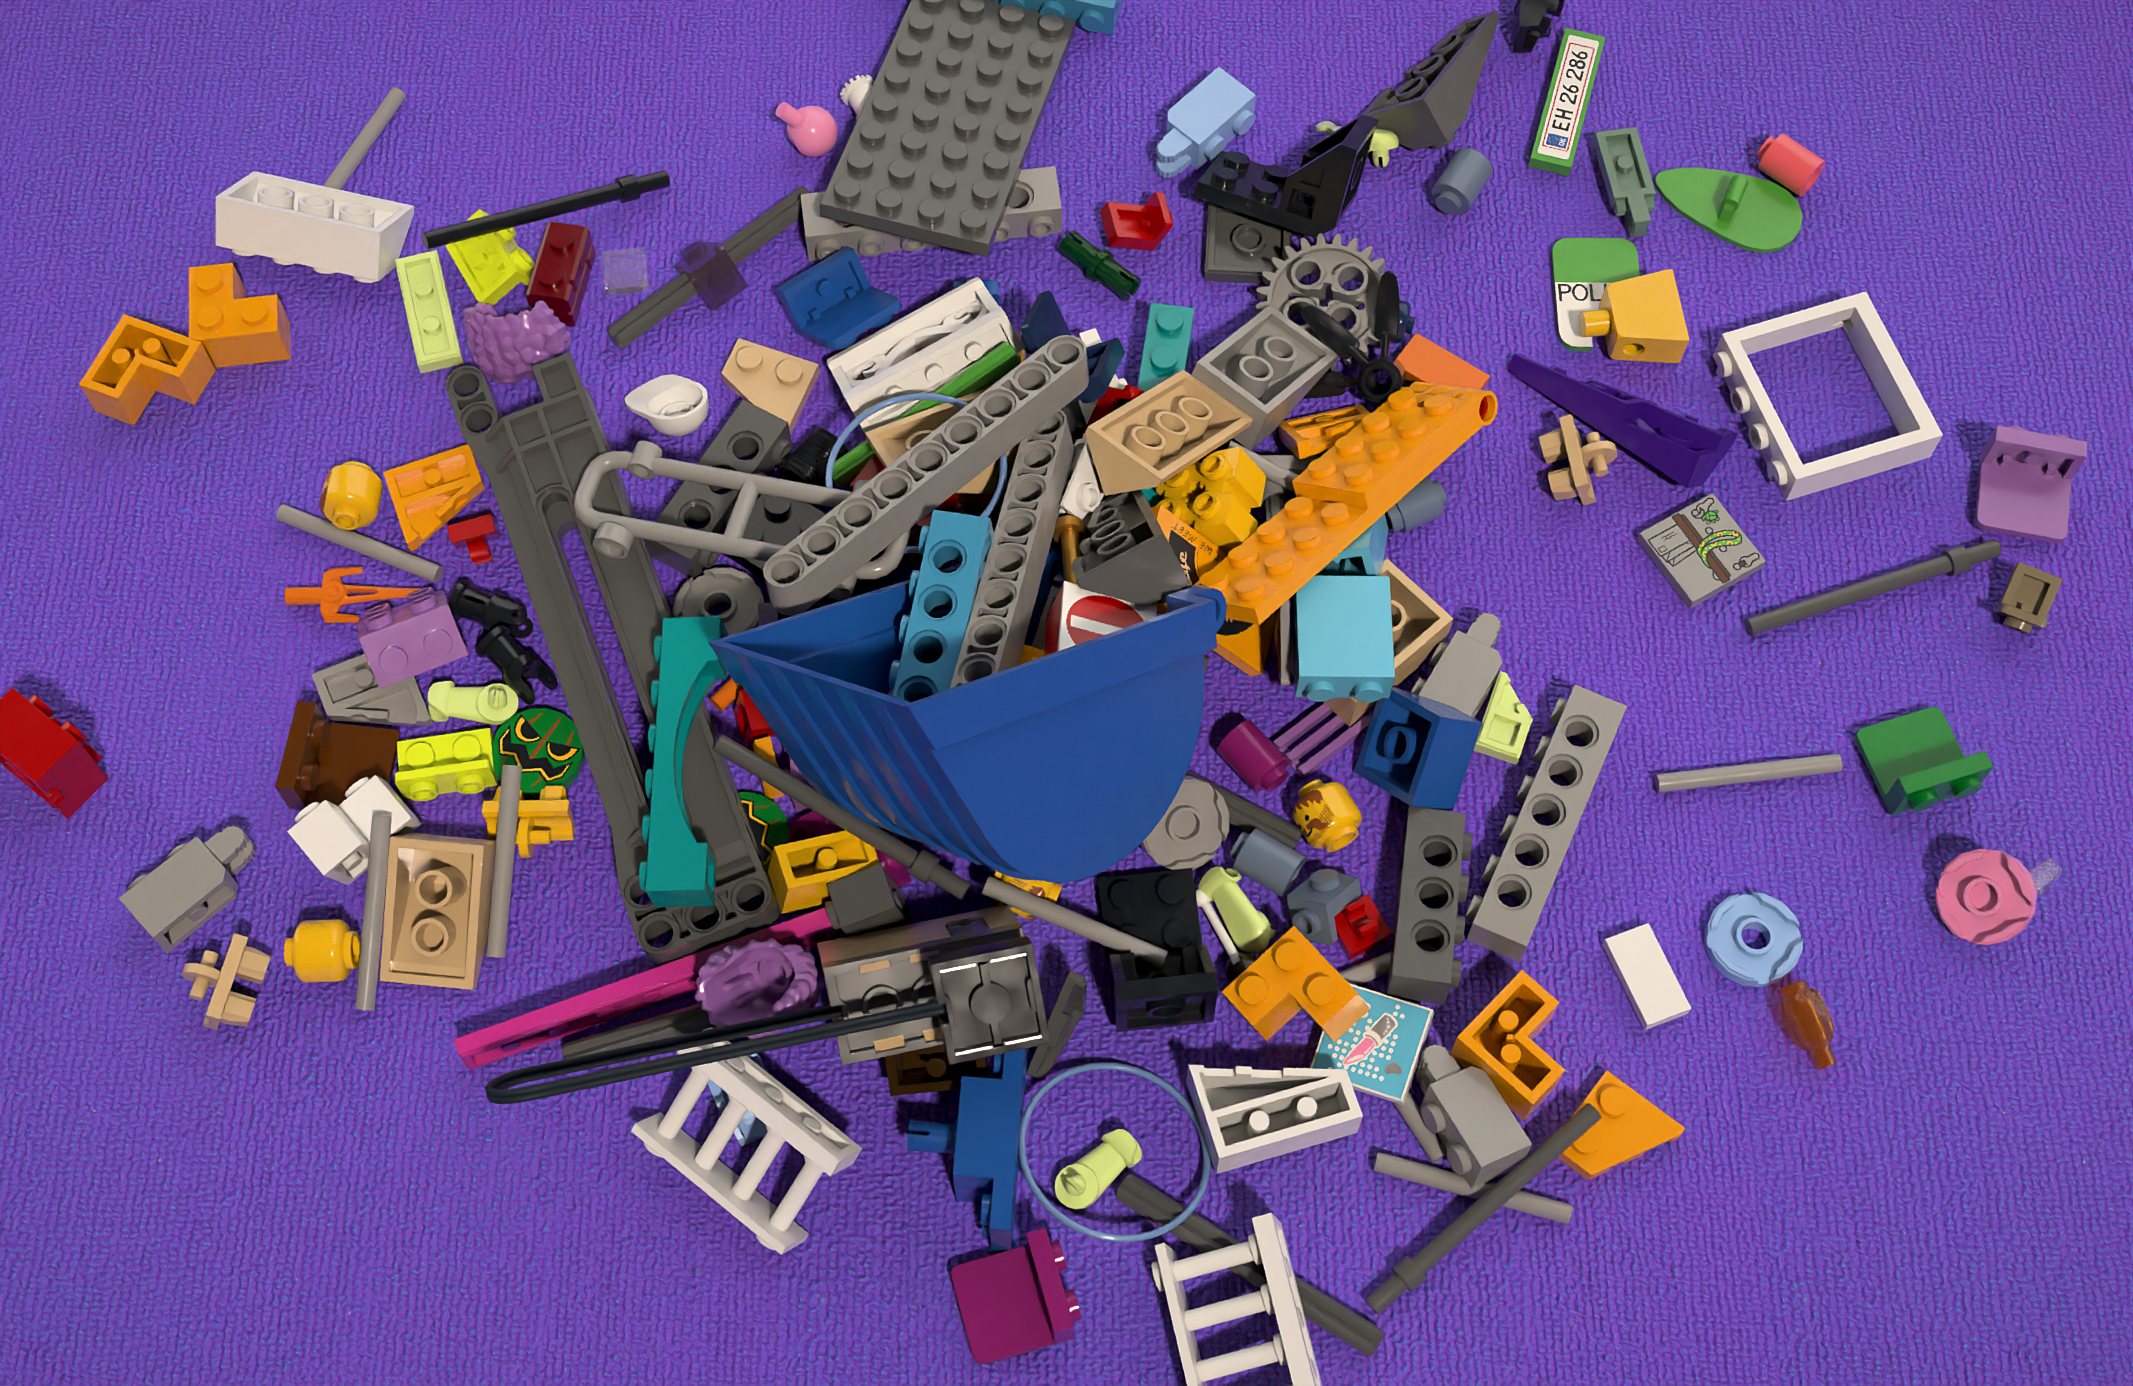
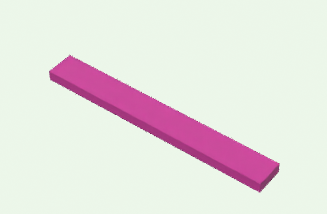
M826 907L456 1038L454 1041L458 1055L466 1067L473 1070L698 989L696 979L699 977V969L706 964L710 955L721 951L728 945L745 946L752 939L764 942L767 939L773 938L781 945L795 944L801 946L805 951L816 947L817 943L835 940L837 938L836 930L830 922Z

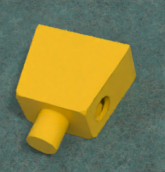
M1673 269L1650 273L1607 285L1599 303V310L1580 312L1579 330L1581 336H1604L1608 355L1613 360L1680 363L1689 342V336Z

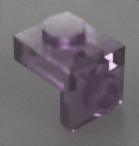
M703 240L696 241L681 252L683 259L673 266L678 274L687 275L709 310H717L748 287V284L721 243H704Z

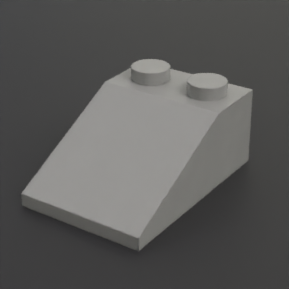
M1269 305L1197 361L1192 376L1254 419L1249 428L1233 437L1234 440L1244 447L1252 450L1282 423L1334 364L1338 354Z

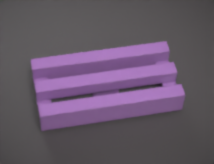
M1325 703L1278 737L1273 743L1289 759L1288 765L1304 780L1368 730L1371 721L1369 715L1360 717L1356 724L1303 764L1298 760L1345 724L1337 715L1291 751L1287 748L1333 713Z

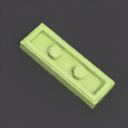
M437 250L395 259L420 373L464 364Z

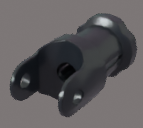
M466 580L458 583L451 593L449 606L456 621L464 618L481 624L486 632H490L500 625H506L511 630L510 636L520 639L528 637L533 631V624L527 618L526 609L520 604L511 602L509 596L498 592L491 595L473 588V584ZM520 626H526L524 631H518Z
M500 625L491 630L479 642L475 652L480 658H488L503 674L502 680L523 702L532 705L535 702V695L524 681L527 679H538L549 690H555L558 687L557 679L532 651H524L510 636L511 630L506 625Z

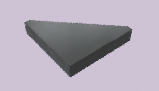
M1072 970L1065 980L1047 1023L1051 1043L1037 1046L1026 1072L1028 1076L1040 1082L1046 1080L1086 1011V978Z

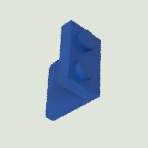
M848 246L776 288L796 333L828 349L840 350L852 345L857 340V335L869 328H876L886 324L892 319V314L902 307L898 297L870 285L855 250Z

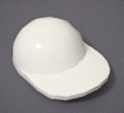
M674 374L662 375L637 387L625 397L628 409L646 418L653 428L667 436L681 437L693 433L704 422L709 409L707 390L700 383Z

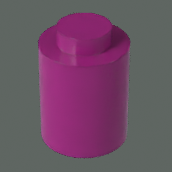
M1246 720L1236 726L1226 735L1217 748V752L1254 792H1260L1264 789L1267 792H1272L1289 775L1285 770L1289 764V759L1252 720Z

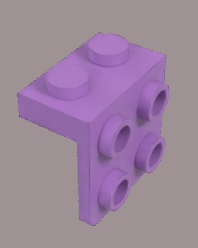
M1997 425L1980 455L1975 510L1976 526L1982 530L2051 543L2063 542L2068 534L2071 481L2087 457L2088 442L2071 439L2062 434L2048 435L2027 431L2019 426L2005 427Z
M426 587L407 596V603L393 608L390 607L389 603L370 608L363 613L364 619L357 623L358 639L380 689L468 655L444 590L434 592L433 587Z

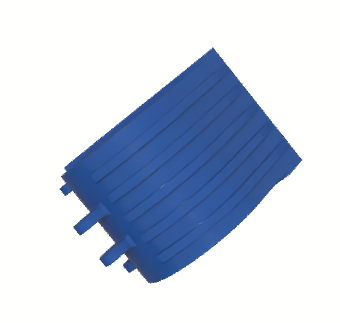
M1049 549L1026 634L1025 645L1032 646L1040 622L1039 603L1047 601L1051 586L1061 589L1064 583L1062 551L1060 549ZM1056 562L1057 572L1054 579L1051 581L1050 571L1052 569V566ZM961 564L948 567L939 571L944 573H951L956 571L961 566ZM910 580L708 642L735 683L742 685L806 780L838 808L854 818L884 828L903 837L916 840L935 849L949 852L1007 876L1023 880L1062 883L1078 881L1097 875L1124 859L1153 831L1173 802L1189 768L1200 730L1204 704V652L1217 648L1216 632H1218L1225 620L1227 604L1221 591L1203 585L1193 586L1166 595V614L914 702H908L888 695L891 690L889 688L891 665L893 660L901 659L904 645L899 643L900 623L904 614L910 615L914 600L909 598ZM938 605L931 610L929 616L942 618L950 613L952 607ZM934 649L928 650L921 655L919 661L925 664L934 663L941 657L943 652Z

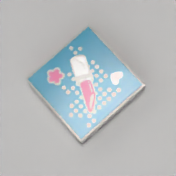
M1350 984L1370 1010L1335 1042L1322 1031L1310 1068L1347 1070L1353 1089L1404 1105L1434 1016V1011L1430 1008Z

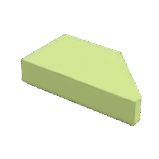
M1500 671L1473 751L1517 765L1533 719L1526 706L1521 704L1511 687V680L1507 673Z

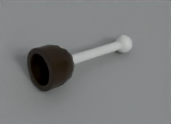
M1197 889L1195 890L1197 906L1202 907L1230 956L1225 967V977L1228 984H1231L1257 958L1249 953H1238L1210 904L1209 898Z

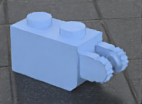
M1216 68L1168 110L1166 135L1163 137V140H1160V143H1157L1156 154L1159 159H1156V173H1159V176L1163 178H1174V176H1177V173H1181L1189 165L1198 170L1209 159L1215 160L1224 151L1228 142L1237 134H1245L1255 121L1256 94L1222 68Z

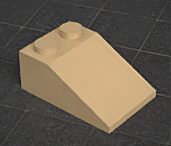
M990 386L957 399L969 404L990 388ZM943 403L865 432L866 440L884 468H886L962 408L949 403ZM1020 442L1006 452L1007 477L1004 489L1008 487ZM1000 458L956 493H995L1000 477Z
M405 833L390 837L379 981L468 990L476 989L488 936L496 840L419 833Z

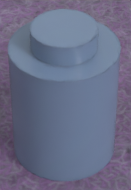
M1470 148L1459 149L1432 188V197L1436 206L1442 212L1449 215L1466 214L1493 173L1490 161L1476 150Z
M1255 828L1250 835L1242 832L1230 852V856L1236 859L1233 865L1234 869L1282 898L1293 886L1306 861L1305 855L1258 828Z

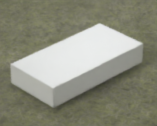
M1649 923L1605 939L1602 946L1644 1030L1689 1013L1691 1006Z

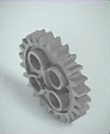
M1320 233L1314 246H1310L1304 237L1301 238V250L1298 252L1288 245L1285 246L1287 257L1285 261L1276 257L1271 259L1276 273L1267 271L1262 273L1263 282L1267 286L1257 288L1258 299L1264 301L1256 305L1257 314L1271 305L1292 320L1295 316L1301 314V307L1303 305L1312 304L1325 311L1338 322L1350 320L1355 323V326L1348 331L1360 342L1357 351L1366 360L1369 359L1368 344L1381 348V339H1377L1374 336V310L1381 276L1386 269L1384 258L1371 262L1374 256L1371 246L1365 248L1362 252H1358L1357 238H1353L1346 247L1342 245L1341 235L1338 233L1335 235L1332 244H1326L1323 234ZM1307 274H1314L1319 277V280L1312 285H1304L1299 282ZM1349 280H1357L1362 283V286L1354 291H1347L1341 287ZM1292 295H1295V296L1298 297V298L1289 300V297L1292 296ZM1326 298L1333 299L1329 301L1328 307L1320 306L1325 303ZM1361 305L1365 306V308L1362 310H1358L1355 308ZM1308 324L1300 326L1330 348ZM1339 355L1334 364L1329 368L1331 372H1335L1337 360L1342 359ZM1351 356L1348 359H1343L1349 368L1353 367Z

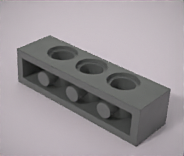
M742 400L697 464L770 477L777 465H782L791 455L793 443L791 441L789 424L787 421ZM745 455H755V457L750 460L740 459ZM684 481L656 522L693 529L691 528L693 525L704 522L708 523V525L696 530L724 535L739 490L732 489L726 494H716L717 491L724 488ZM647 540L652 558L691 578L693 577L694 580L703 573L705 568H712L720 556V553Z
M1409 806L1402 836L1386 993L1388 996L1445 1005L1449 989H1458L1462 960L1453 958L1454 944L1462 945L1465 917L1457 916L1458 902H1466L1469 885V874L1461 873L1462 860L1469 861L1473 839V833L1464 832L1465 813ZM1426 860H1437L1444 866H1433ZM1432 901L1441 908H1428L1422 902ZM1418 944H1430L1433 947H1435L1437 951H1424L1418 946Z

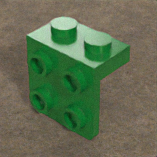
M1937 707L1926 708L1861 728L1855 736V742L1891 816L1909 810L1913 812L1922 811L1935 805L1938 801L1954 796L1955 798H1964L1972 795L1983 787L1981 783L1994 768L1986 751L1967 757L1964 756L1943 712Z

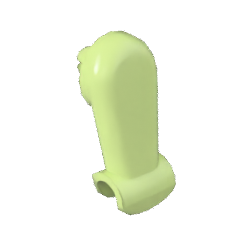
M1323 121L1316 125V131H1327L1331 134L1342 126H1336L1330 121ZM1382 129L1375 130L1370 151H1372V160L1377 168H1379V157H1382L1383 168H1385L1389 163V150L1399 147V139L1395 133Z
M442 681L432 684L428 691L429 714L435 722H445L449 717L490 725H503L511 716L517 713L519 708L517 694L508 685L502 683L484 687H455V683L452 681Z
M1219 866L1211 868L1202 877L1198 886L1199 890L1210 901L1215 902L1233 942L1240 950L1245 953H1260L1264 951L1269 944V940L1275 936V930H1273V926L1269 923L1266 916L1254 908L1238 886L1237 882L1242 876L1234 868L1226 870Z
M1116 1129L1104 1134L1102 1144L1074 1164L1068 1165L1060 1171L1056 1177L1054 1188L1057 1198L1063 1205L1075 1210L1089 1207L1126 1166L1131 1168L1142 1159V1150L1129 1132L1124 1129Z

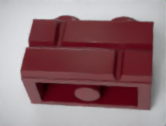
M557 222L547 223L526 292L528 304L531 306L530 310L535 307V303L539 300L544 301L550 309L554 310V316L559 317L560 322L565 323L568 327L576 326L590 278L589 271L592 270L596 257L588 228Z

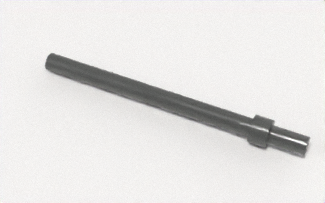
M1996 539L1968 548L1959 545L1942 551L1940 557L1746 618L1744 620L1747 633L1753 636L1939 575L1947 574L1948 576H1954L1970 570L1971 565L1999 557L2001 555V547Z
M723 734L715 744L713 751L909 868V875L926 884L930 881L960 900L963 899L971 883L940 865V859L923 849L920 853L877 826L850 816L814 788Z
M1587 1103L1412 1258L1405 1256L1391 1269L1393 1275L1364 1299L1373 1312L1379 1315L1406 1290L1412 1293L1427 1279L1425 1273L1602 1118L1596 1108Z

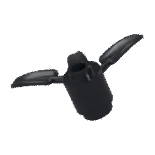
M1384 272L1379 283L1374 336L1377 339H1381V354L1369 362L1357 351L1360 346L1359 340L1342 324L1312 304H1305L1301 307L1302 317L1342 359H1348L1351 356L1362 367L1356 378L1344 379V374L1340 371L1326 372L1303 399L1341 396L1345 393V387L1358 386L1361 394L1367 400L1374 403H1384L1392 393L1404 387L1406 382L1405 369L1399 360L1389 356L1390 340H1395L1398 337L1400 320L1399 286L1397 277L1393 272ZM1383 369L1389 373L1392 380L1390 384L1382 385L1377 381L1376 375L1379 370Z

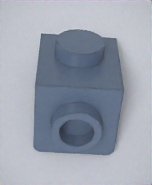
M1319 869L1312 873L1306 881L1287 895L1292 927L1295 926L1308 941L1331 946L1338 939L1334 917L1345 906L1361 895L1359 878L1340 874L1333 869Z

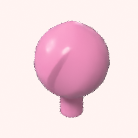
M782 102L777 107L776 116L787 123L788 139L802 155L819 157L828 153L835 146L838 137V127L834 117L827 110L819 106H805L796 110L787 102Z

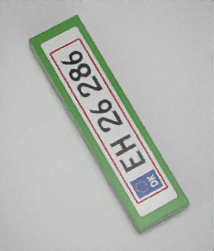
M1565 28L1528 167L1565 176L1570 175L1606 37Z

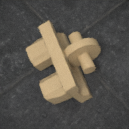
M1569 414L1559 417L1560 429L1539 436L1541 449L1547 464L1569 458L1570 467L1548 473L1555 500L1579 496L1583 506L1595 503L1596 498L1588 468H1594L1597 477L1607 475L1609 473L1607 464L1614 461L1617 457L1616 445L1610 441H1601L1598 432H1591L1586 435L1588 444L1583 446L1573 415Z
M234 933L221 971L215 969L219 954L209 950L204 951L200 964L186 963L183 967L181 975L193 982L189 993L190 998L203 1001L207 988H215L205 1015L203 1027L217 1030L220 1022L234 1026H248L256 998L232 992L231 988L235 977L262 985L271 956L246 946L248 941L246 936Z

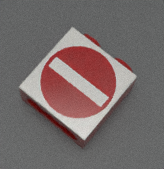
M1064 581L1047 614L1044 656L1155 618L1157 616V606L1149 605L1146 607L1084 590L1077 584Z

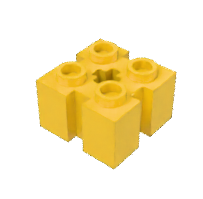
M1241 447L1213 451L1208 454L1202 463L1199 461L1193 463L1158 486L1156 492L1163 500L1156 506L1162 505L1225 553L1229 554L1232 549L1240 546L1257 531L1258 521L1250 512L1251 508L1261 507L1267 476Z

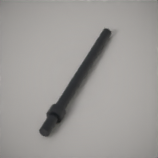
M665 170L640 177H635L633 174L615 178L613 184L423 232V243L428 250L616 200L626 203L640 199V195L643 193L669 187L670 179Z

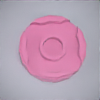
M1977 849L1962 853L1948 863L1940 875L1942 877L1936 888L1935 896L1940 918L1953 934L1962 939L1982 945L2009 941L2026 929L2035 914L2037 892L2032 875L2020 860L2003 851Z

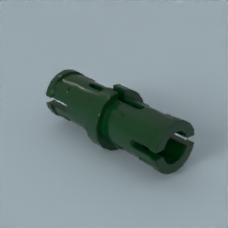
M1075 230L1070 232V236L1066 235L1059 246V253L1086 271V277L1091 281L1096 282L1098 280L1124 301L1129 300L1130 295L1133 296L1137 292L1141 284V278L1113 259L1114 254L1107 249L1100 250Z

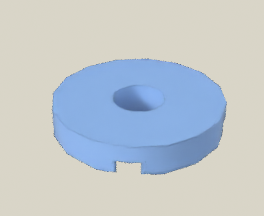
M1752 892L1751 895L1743 894L1739 896V894L1729 896L1714 909L1705 927L1704 947L1711 963L1725 978L1742 986L1764 987L1778 983L1794 969L1803 950V938L1801 940L1800 925L1796 916L1783 902L1765 893ZM1746 929L1759 931L1765 938L1766 947L1762 949L1748 947L1742 940V931Z

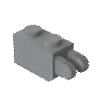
M1483 612L1482 615L1479 614L1478 618H1475L1466 634L1457 630L1449 644L1441 641L1429 663V666L1434 668L1428 680L1420 677L1411 693L1452 706L1475 719L1496 683V675L1502 666L1499 651L1493 649L1502 627L1498 617L1490 614V612Z
M234 825L223 828L222 832L216 833L204 844L196 836L189 843H184L174 848L167 856L166 861L151 873L135 879L128 887L127 892L118 899L168 954L237 898L238 884L233 879V876L247 866L246 863H251V860L255 858L256 847L248 839L244 829Z
M1436 1044L1429 1045L1422 1052L1421 1062H1419L1415 1070L1416 1082L1420 1083L1419 1087L1425 1095L1420 1106L1421 1115L1427 1129L1431 1133L1437 1134L1445 1146L1447 1158L1452 1169L1458 1175H1463L1471 1189L1510 1172L1526 1158L1532 1146L1524 1130L1485 1070L1473 1066L1461 1070L1453 1056L1449 1055L1450 1051H1447L1446 1047H1441V1044L1439 1046Z

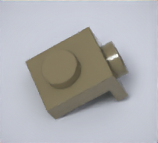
M2017 562L1995 613L2006 617L2003 625L2025 634H2030L2032 628L2036 630L2045 629L2048 623L2046 617L2063 579Z

